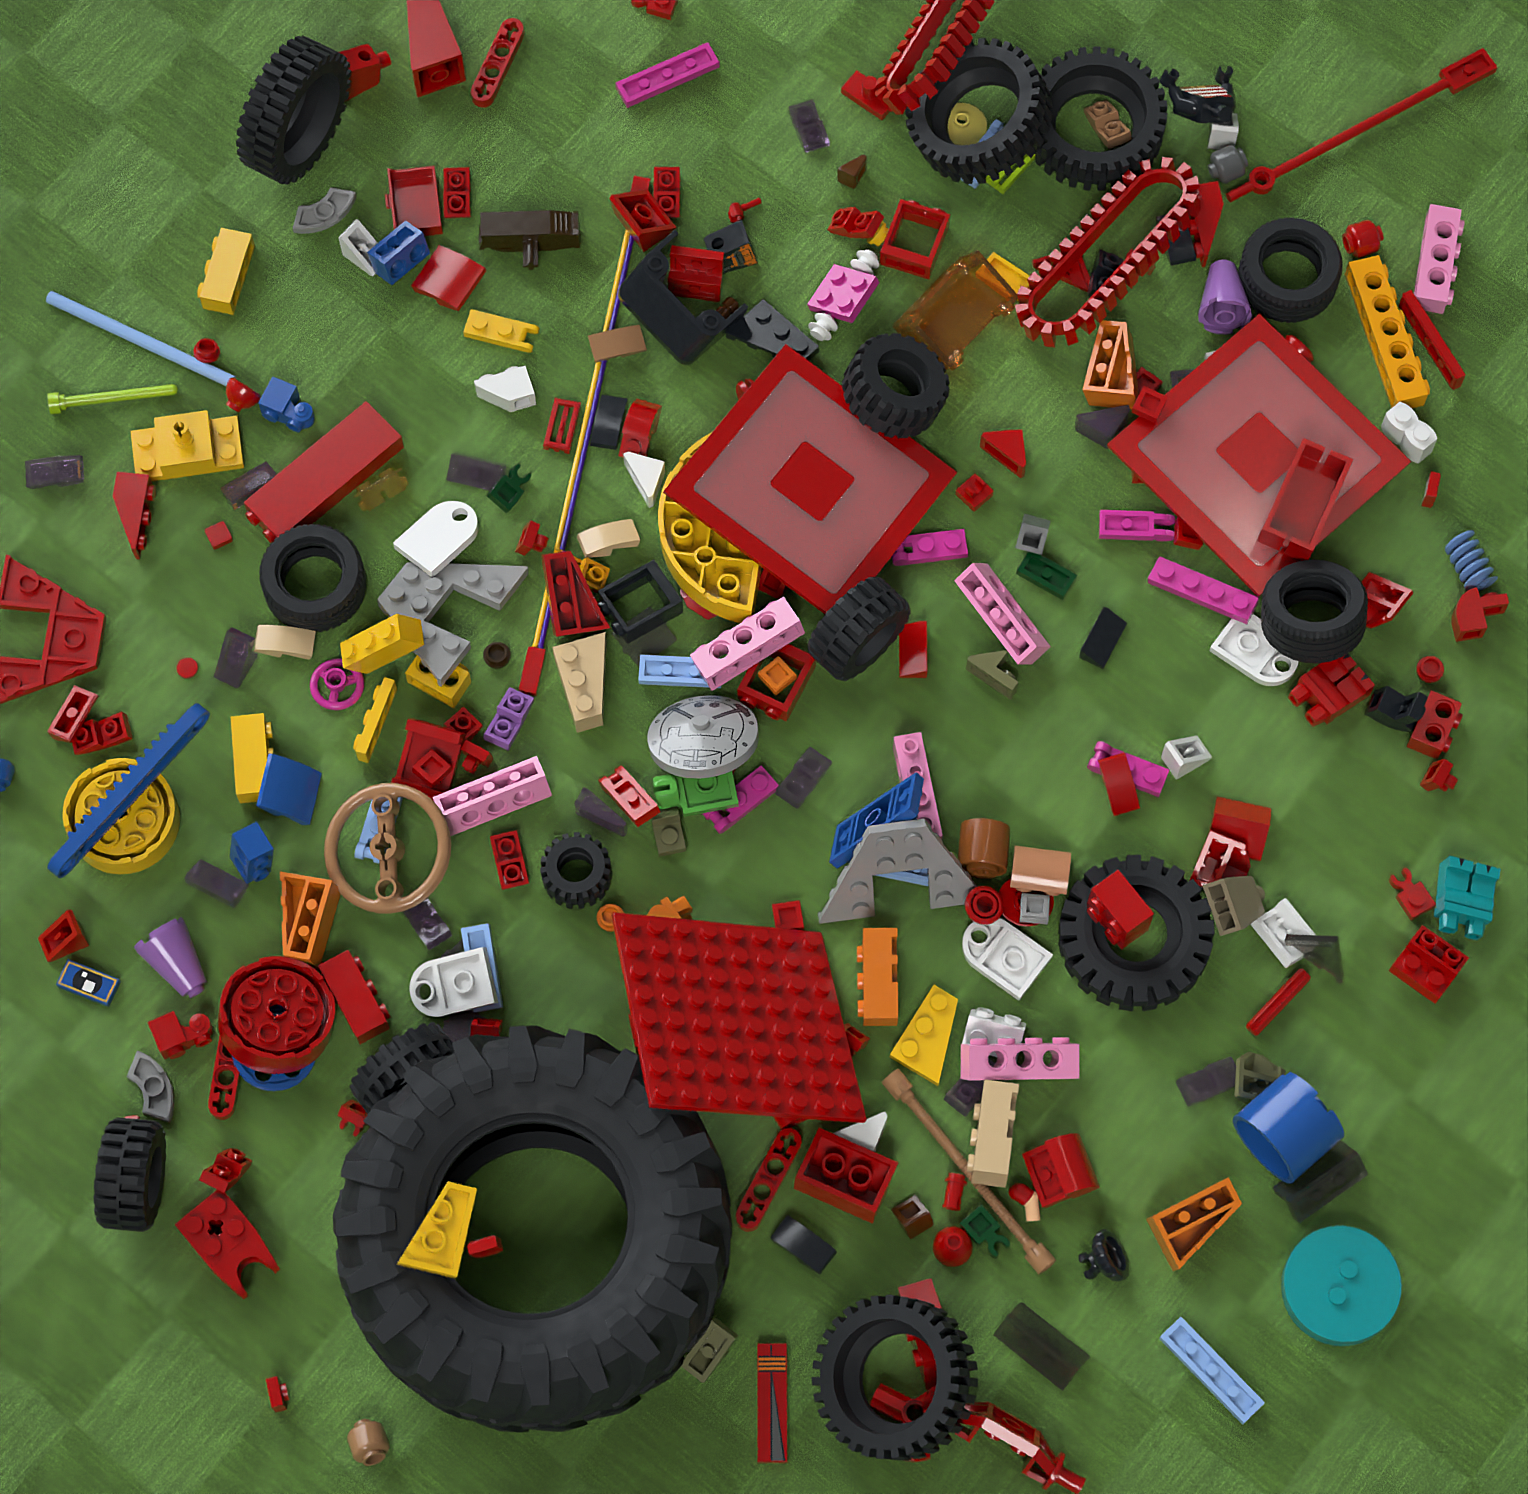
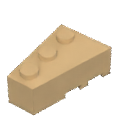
M605 632L552 647L556 667L577 733L603 725L607 650Z
M984 1079L981 1103H975L973 1120L978 1121L977 1129L972 1128L970 1146H975L974 1155L969 1154L967 1171L972 1172L971 1183L1006 1188L1019 1084Z

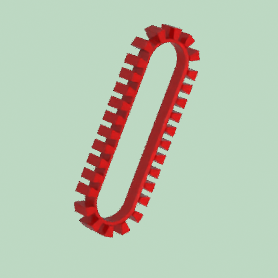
M926 0L928 4L923 5L918 12L921 16H916L911 24L914 28H909L904 35L907 40H901L897 46L900 52H894L889 59L893 64H886L882 71L885 76L878 78L875 85L879 89L875 92L876 96L890 112L893 111L896 115H903L907 107L913 111L920 107L919 98L926 93L931 99L938 92L934 84L937 80L939 82H947L951 75L949 70H954L959 61L956 58H961L966 49L963 46L970 44L973 39L971 34L977 32L981 26L978 22L984 21L988 14L985 10L991 9L995 2L994 0H965L962 4V9L955 15L954 22L947 28L946 35L941 38L940 45L933 51L932 58L927 61L926 68L921 74L918 73L914 77V81L907 85L906 82L908 81L909 74L914 71L915 64L922 58L923 51L930 45L931 38L936 35L937 28L944 22L943 19L950 12L953 2H956V0Z
M1162 157V169L1152 170L1150 159L1139 162L1142 173L1139 177L1128 169L1122 176L1123 184L1117 181L1111 188L1113 196L1107 192L1102 197L1103 207L1097 203L1090 210L1092 218L1086 215L1080 221L1082 230L1076 226L1069 233L1071 241L1065 237L1059 244L1061 253L1054 249L1048 256L1050 264L1044 260L1039 265L1040 276L1033 272L1027 278L1030 289L1024 286L1020 287L1017 293L1019 304H1016L1015 307L1020 326L1024 327L1025 334L1030 340L1034 342L1041 334L1044 346L1055 348L1057 335H1065L1068 346L1078 343L1075 330L1079 327L1090 335L1096 328L1095 320L1101 323L1107 316L1105 308L1111 312L1117 305L1116 297L1122 300L1127 295L1126 285L1132 289L1138 282L1137 274L1143 277L1149 270L1148 263L1153 266L1159 260L1158 251L1164 254L1170 248L1169 240L1174 243L1180 237L1179 228L1185 231L1191 225L1189 215L1197 218L1201 210L1199 199H1202L1198 178L1197 176L1193 177L1192 168L1183 162L1175 170L1173 158ZM1164 182L1174 184L1183 191L1178 203L1075 315L1063 321L1049 322L1035 314L1036 307L1043 297L1143 189L1155 183Z

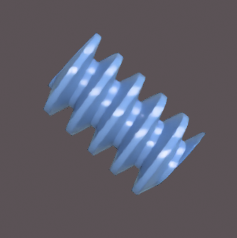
M1474 530L1465 531L1457 535L1445 547L1446 554L1451 555L1449 559L1455 565V572L1460 574V581L1465 583V591L1476 587L1478 591H1481L1491 586L1498 579V576L1489 578V575L1494 571L1493 567L1484 568L1489 559H1479L1484 553V549H1474L1480 543L1479 540H1469L1474 536Z

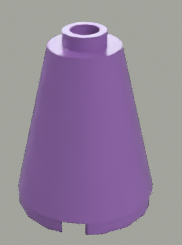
M1221 259L1210 266L1198 311V321L1209 332L1231 334L1233 329L1238 327L1242 329L1251 321L1252 311L1236 265L1229 260Z
M182 917L178 920L175 918L149 933L148 942L144 943L141 939L134 946L136 952L182 997L189 995L190 998H193L205 990L203 985L207 981L186 922Z

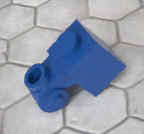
M272 376L258 402L262 416L274 423L277 421L284 423L295 432H301L302 429L311 427L315 421L310 404L306 402L297 404L300 398L297 386Z

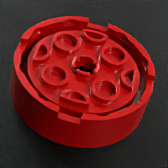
M283 956L259 958V961L246 967L243 965L235 971L223 988L218 1015V1028L221 1040L228 1052L237 1061L253 1070L269 1074H283L300 1070L314 1062L328 1045L335 1017L334 996L324 982V977L310 965L300 960ZM273 1005H281L285 1012L274 1016L269 1008Z

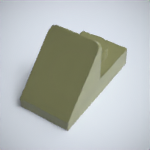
M1003 650L971 655L967 659L966 670L1011 700L1017 692L1018 681H1016V677L1011 672L1000 670L1007 661L1008 651Z
M678 807L660 809L661 812L651 818L659 857L686 852Z
M717 1318L712 1319L706 1333L688 1353L681 1367L699 1381L705 1383L727 1356L729 1348L738 1335Z

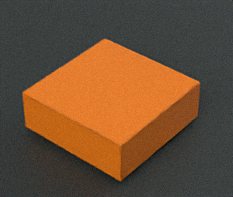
M779 656L758 672V677L775 695L797 679V675Z

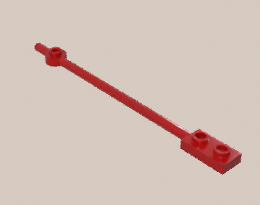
M1481 48L1440 70V81L1273 169L1264 166L1254 168L1249 175L1248 182L1226 193V198L1231 203L1252 191L1256 194H1267L1273 189L1276 178L1447 88L1454 95L1496 73L1498 67L1486 50ZM1258 181H1263L1265 184H1264V185H1261V184H1258L1257 182H1258Z

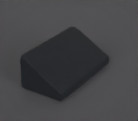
M1104 606L1080 650L1079 658L1104 669L1127 626V622Z

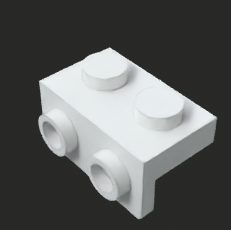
M1286 898L1281 900L1272 910L1251 923V926L1285 968L1308 956L1320 943L1313 930Z
M978 1007L977 1010L971 1009L962 1044H970V1039L985 1038L987 1039V1044L998 1043V1038H1015V1043H1021L1026 1023L1021 1022V1018L1017 1016L1005 1015V1017L994 1015V1012L987 1008ZM994 1051L989 1054L991 1056L997 1057V1054Z

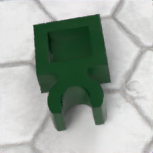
M520 464L513 466L509 470L508 476L506 474L502 475L486 495L505 513H508L525 492L519 486L531 479L530 473L526 474L523 478L518 476L517 471L521 467Z
M982 1204L959 1224L978 1247L985 1242L988 1245V1253L994 1259L999 1256L998 1252L994 1249L996 1243L1003 1244L1006 1249L1010 1247V1242L1006 1237L995 1233L1001 1226Z

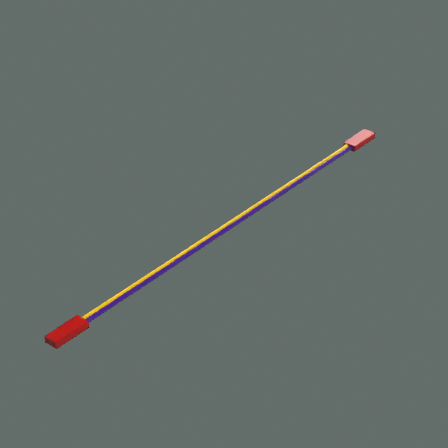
M634 176L630 192L649 191L651 179ZM625 230L603 332L615 328L620 305L618 291L626 278L634 239L627 230ZM607 360L595 364L554 551L558 549L565 551ZM546 588L533 645L531 647L528 646L518 690L532 696H537L546 656V649L543 646L550 619Z

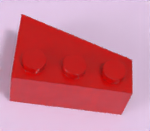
M561 551L542 554L541 558L554 636L609 629L610 626L601 612L572 552Z
M931 1278L898 1288L899 1296L919 1299L920 1301L934 1304L936 1308H941ZM905 1334L907 1342H912L914 1349L911 1350L916 1368L919 1367L927 1391L937 1383V1368L933 1352L921 1339Z

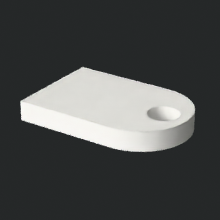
M458 501L440 503L430 509L393 542L394 549L429 576L434 577L474 541L479 528L477 516L474 510L465 503ZM459 514L467 515V518L463 521L454 520L455 516Z
M1252 614L1248 624L1231 619L1209 650L1255 682L1265 686H1277L1287 682L1294 675L1299 662L1282 655L1269 644L1262 631L1261 619ZM1277 661H1285L1290 669L1286 672L1278 671L1275 663Z
M1001 918L988 925H980L973 922L968 926L963 936L962 951L968 964L1018 1001L1024 996L1053 957V954ZM977 930L983 931L987 935V940L983 943H976L972 940L971 934Z
M481 947L430 960L420 965L410 981V996L416 1008L428 1016L444 1017L498 1003L487 948ZM423 984H428L431 988V995L426 1000L422 999L419 994L420 987Z

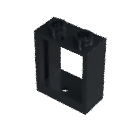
M655 560L598 590L599 602L597 603L604 617L608 616L612 621L611 627L618 638L623 637L627 644L683 613V600ZM649 582L665 607L628 627L612 603Z

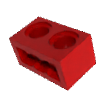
M1431 690L1424 705L1426 711L1423 717L1417 721L1407 747L1438 760L1442 751L1447 753L1453 740L1449 733L1452 728L1457 730L1463 714L1459 713L1462 703ZM1436 711L1445 712L1448 718L1439 717ZM1432 734L1437 737L1438 741L1431 742L1426 738V735Z

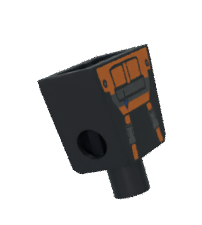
M742 220L704 237L706 250L724 252L723 274L758 264Z

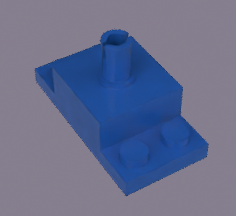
M915 772L838 824L829 862L837 869L845 863H850L854 856L853 851L857 844L862 841V835L868 826L917 820L924 778Z

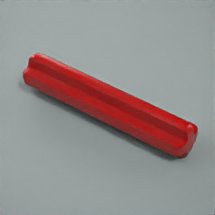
M1298 969L1247 1023V1030L1254 1036L1259 1035L1310 981L1311 976L1304 969Z

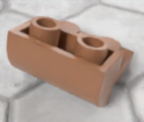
M1014 846L1010 887L1016 888V890L1021 892L1043 891L1050 896L1067 894L1071 853Z

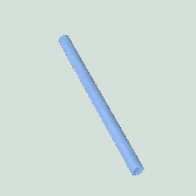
M50 291L46 297V303L224 386L227 385L229 378L234 377L236 379V376L208 363L200 362L185 352L54 291Z

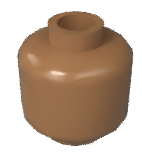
M362 1419L354 1424V1428L347 1435V1442L354 1460L366 1466H372L383 1461L390 1449L385 1429L381 1423Z

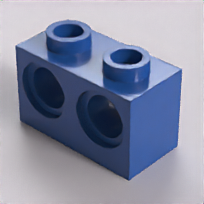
M405 220L370 249L367 254L375 274L393 285L427 257L430 251L423 232Z
M255 822L232 834L230 859L246 884L265 879L269 872H271L274 848L259 824Z

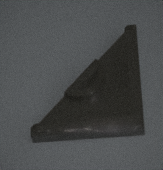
M1286 934L1285 944L1287 946L1295 947L1304 954L1303 957L1320 970L1322 968L1336 978L1337 983H1343L1344 972L1339 936Z

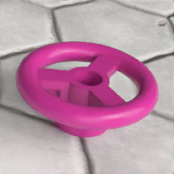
M331 659L323 662L314 670L310 679V692L313 699L320 706L329 710H343L351 707L360 699L364 690V677L361 672L352 670L350 671L353 674L346 676L343 670L333 668L343 667L342 659ZM320 677L324 679L326 687L330 690L329 700L324 699L319 693L318 681ZM335 680L341 681L338 685L332 684ZM356 683L354 693L348 699L338 702L339 693L344 690L345 686Z

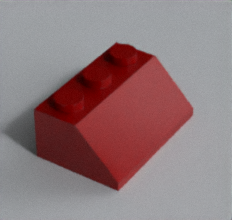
M818 1128L795 1177L794 1189L873 1224L884 1201L898 1162L822 1128Z

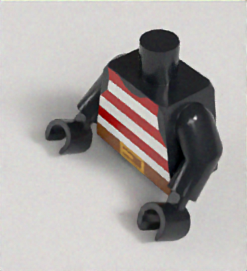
M1219 66L1215 75V81L1221 86H1176L1175 83L1179 78V72L1174 68L1170 73L1165 69L1160 78V84L1165 88H1169L1168 94L1173 103L1172 113L1203 124L1229 122L1232 113L1235 111L1236 98L1233 85L1229 83L1234 72L1231 66H1228L1226 73Z

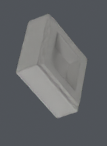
M1021 893L1019 922L1048 925L1050 895Z

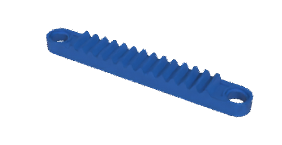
M197 703L191 706L174 725L167 724L168 732L159 733L160 741L152 740L153 748H145L143 750L146 756L144 758H136L137 766L129 765L130 773L121 774L123 781H115L113 783L115 789L113 791H105L107 798L98 799L100 806H91L92 814H84L82 816L84 823L75 824L77 831H68L69 839L51 858L47 866L48 870L58 878L65 877L203 728L209 719L210 712Z

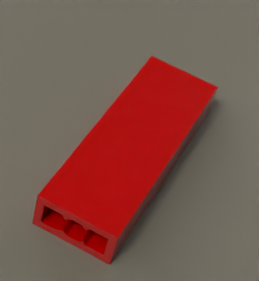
M365 401L244 501L247 511L245 513L246 518L253 526L259 525L264 530L262 533L270 543L274 542L276 537L278 538L280 534H284L285 531H289L291 528L313 524L404 448L402 436Z

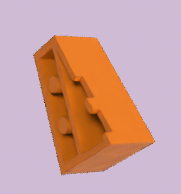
M1103 320L1099 325L1082 389L1089 406L1132 410L1139 396L1133 338L1126 322Z
M280 871V880L282 882L281 905L283 906V956L300 960L315 970H319L318 965L322 962L341 894L332 880Z
M863 928L862 945L857 946V963L862 962V973H857V990H863V1000H857L858 1017H863V1026H897L898 1024L897 928Z
M1228 1177L1147 1218L1146 1220L1172 1271L1179 1270L1238 1209L1242 1202Z

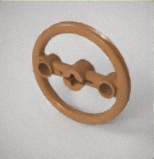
M398 783L372 785L349 797L333 816L327 830L324 846L326 868L330 879L338 887L339 893L359 908L382 914L402 912L415 907L427 899L442 881L451 856L450 830L440 808L421 791ZM398 797L414 801L424 809L434 824L438 841L437 856L431 873L418 889L405 897H402L404 889L402 884L398 882L397 862L405 854V845L400 838L396 837L395 817L400 809L397 801ZM372 800L371 808L377 815L378 834L370 842V852L379 860L380 880L375 886L378 896L376 900L361 895L349 885L342 874L338 860V842L346 821L358 807ZM389 800V809L382 813V804ZM389 844H391V848L386 849V852H384V848L389 847ZM392 883L394 890L390 896H386L385 889Z

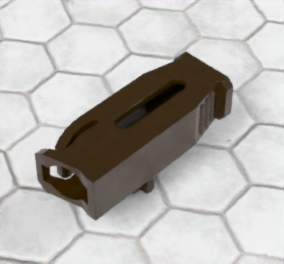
M578 211L481 212L479 250L491 248L500 252H523V268L534 270L535 267H539V251L580 248Z

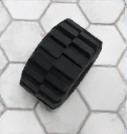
M574 832V837H569L568 833L563 834V840L559 841L555 838L552 841L553 847L547 846L544 850L545 856L541 857L540 870L544 888L547 889L549 897L551 899L555 897L556 903L560 906L564 902L566 903V908L573 909V905H578V909H585L584 904L589 903L591 907L596 904L595 899L597 897L602 900L605 896L604 890L608 891L611 886L612 870L608 851L605 847L602 848V843L598 839L593 842L592 836L586 834L584 838L581 837L580 832ZM572 860H583L593 867L589 877L580 882L565 880L560 875V871L566 863Z

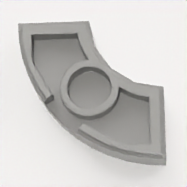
M330 187L327 195L319 202L309 206H299L293 225V232L300 234L315 233L334 226L351 210L357 197L356 192Z
M137 1051L127 1078L137 1084L142 1090L144 1098L142 1113L146 1116L171 1123L174 1112V1093L171 1082L162 1067L154 1059Z

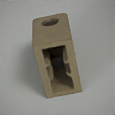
M1252 876L1227 877L1203 885L1220 936L1242 930L1264 914L1265 910L1262 901L1265 898V892L1262 887L1256 886Z

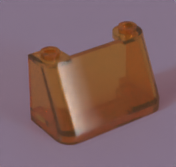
M976 250L952 263L900 316L892 327L902 337L910 336L915 338L914 341L926 344L930 352L934 351L938 355V361L943 362L946 370L951 369L953 371L964 361L962 359L963 349L991 320L999 315L1005 317L1015 308L1013 303L1018 299L1017 293L980 251Z

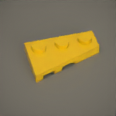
M933 985L890 1053L891 1059L936 1086L939 1085L958 998Z
M447 1182L397 1265L456 1278L477 1188Z

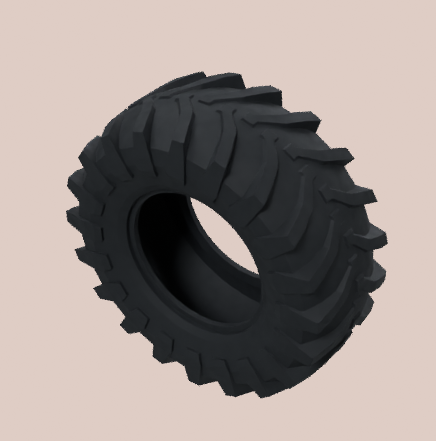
M539 1026L509 1027V1037L476 1034L452 1043L455 1053L420 1061L402 1075L407 1082L405 1086H402L398 1091L374 1104L363 1121L370 1128L366 1133H363L360 1140L345 1155L341 1177L345 1178L346 1181L343 1189L340 1190L333 1212V1233L336 1235L338 1249L336 1250L338 1276L351 1307L350 1311L366 1337L365 1339L394 1376L437 1409L459 1419L470 1420L503 1432L521 1433L529 1432V1429L564 1432L583 1427L588 1424L587 1421L621 1414L641 1400L639 1394L644 1395L669 1380L678 1371L685 1359L683 1355L686 1352H690L706 1333L714 1316L716 1300L721 1297L730 1265L732 1220L731 1202L725 1172L714 1143L697 1111L649 1108L639 1055L626 1048L620 1052L597 1035L568 1029L567 1035L564 1036ZM533 1148L555 1149L587 1160L611 1180L621 1194L628 1210L625 1241L620 1255L608 1275L596 1288L578 1301L553 1311L525 1314L500 1310L470 1295L452 1277L397 1265L447 1182L464 1185L474 1173L492 1160L519 1150Z

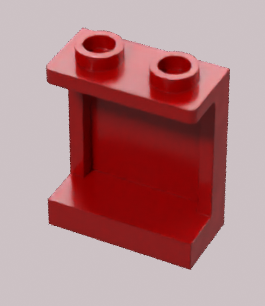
M415 718L408 719L405 727L408 733L396 776L392 778L391 783L408 785L421 791L433 800L434 796L451 790L466 733ZM431 749L452 766V772L433 789L412 772V766Z

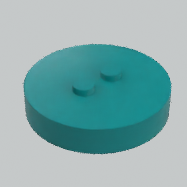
M1331 1226L1314 1231L1301 1240L1294 1248L1283 1269L1281 1293L1289 1316L1305 1334L1325 1344L1351 1346L1373 1338L1392 1319L1400 1302L1401 1277L1394 1257L1386 1246L1373 1235L1354 1227Z

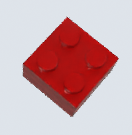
M1119 869L1091 889L1087 903V912L1095 923L1100 922L1105 928L1104 933L1113 945L1118 944L1121 949H1124L1149 930L1154 913Z

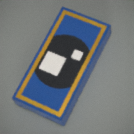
M68 959L56 985L61 989L109 1007L121 981L118 978Z

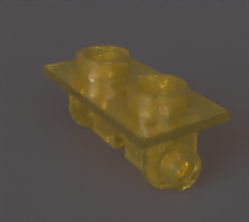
M390 467L378 475L381 480L374 484H371L368 480L355 488L357 494L352 498L355 499L359 496L361 501L358 502V505L362 512L366 510L370 512L373 508L385 502L380 492L385 491L390 499L406 490L405 487L409 485L404 475L399 477L397 474L402 468L394 471L393 467Z

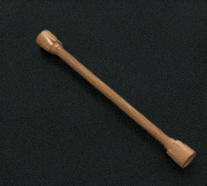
M900 1069L890 1073L882 1081L883 1086L896 1101L901 1099L904 1104H908V1107L913 1110L912 1112L922 1121L924 1127L929 1130L931 1135H934L933 1137L936 1138L938 1144L943 1147L945 1152H948L947 1155H950L949 1157L952 1158V1161L957 1164L961 1172H964L963 1174L966 1175V1178L971 1181L972 1172L967 1171L968 1161L957 1150V1147H954L955 1145L943 1133V1130H940L941 1128L929 1116V1113H926L927 1111L924 1110L920 1102H917L915 1094L911 1090L913 1085ZM971 1183L975 1189H978L980 1195H983L982 1197L985 1198V1201L992 1207L994 1212H997L996 1214L1004 1221L1003 1223L1011 1230V1233L1016 1235L1015 1238H1018L1020 1244H1023V1250L1027 1253L1024 1257L1037 1274L1040 1275L1049 1269L1057 1260L1043 1243L1037 1244L1034 1239L1032 1240L1030 1236H1027L1025 1230H1022L1023 1228L1020 1227V1224L1015 1221L1016 1219L1013 1218L1010 1212L1008 1213L1006 1207H1003L1004 1205L1001 1204V1201H999L987 1185Z

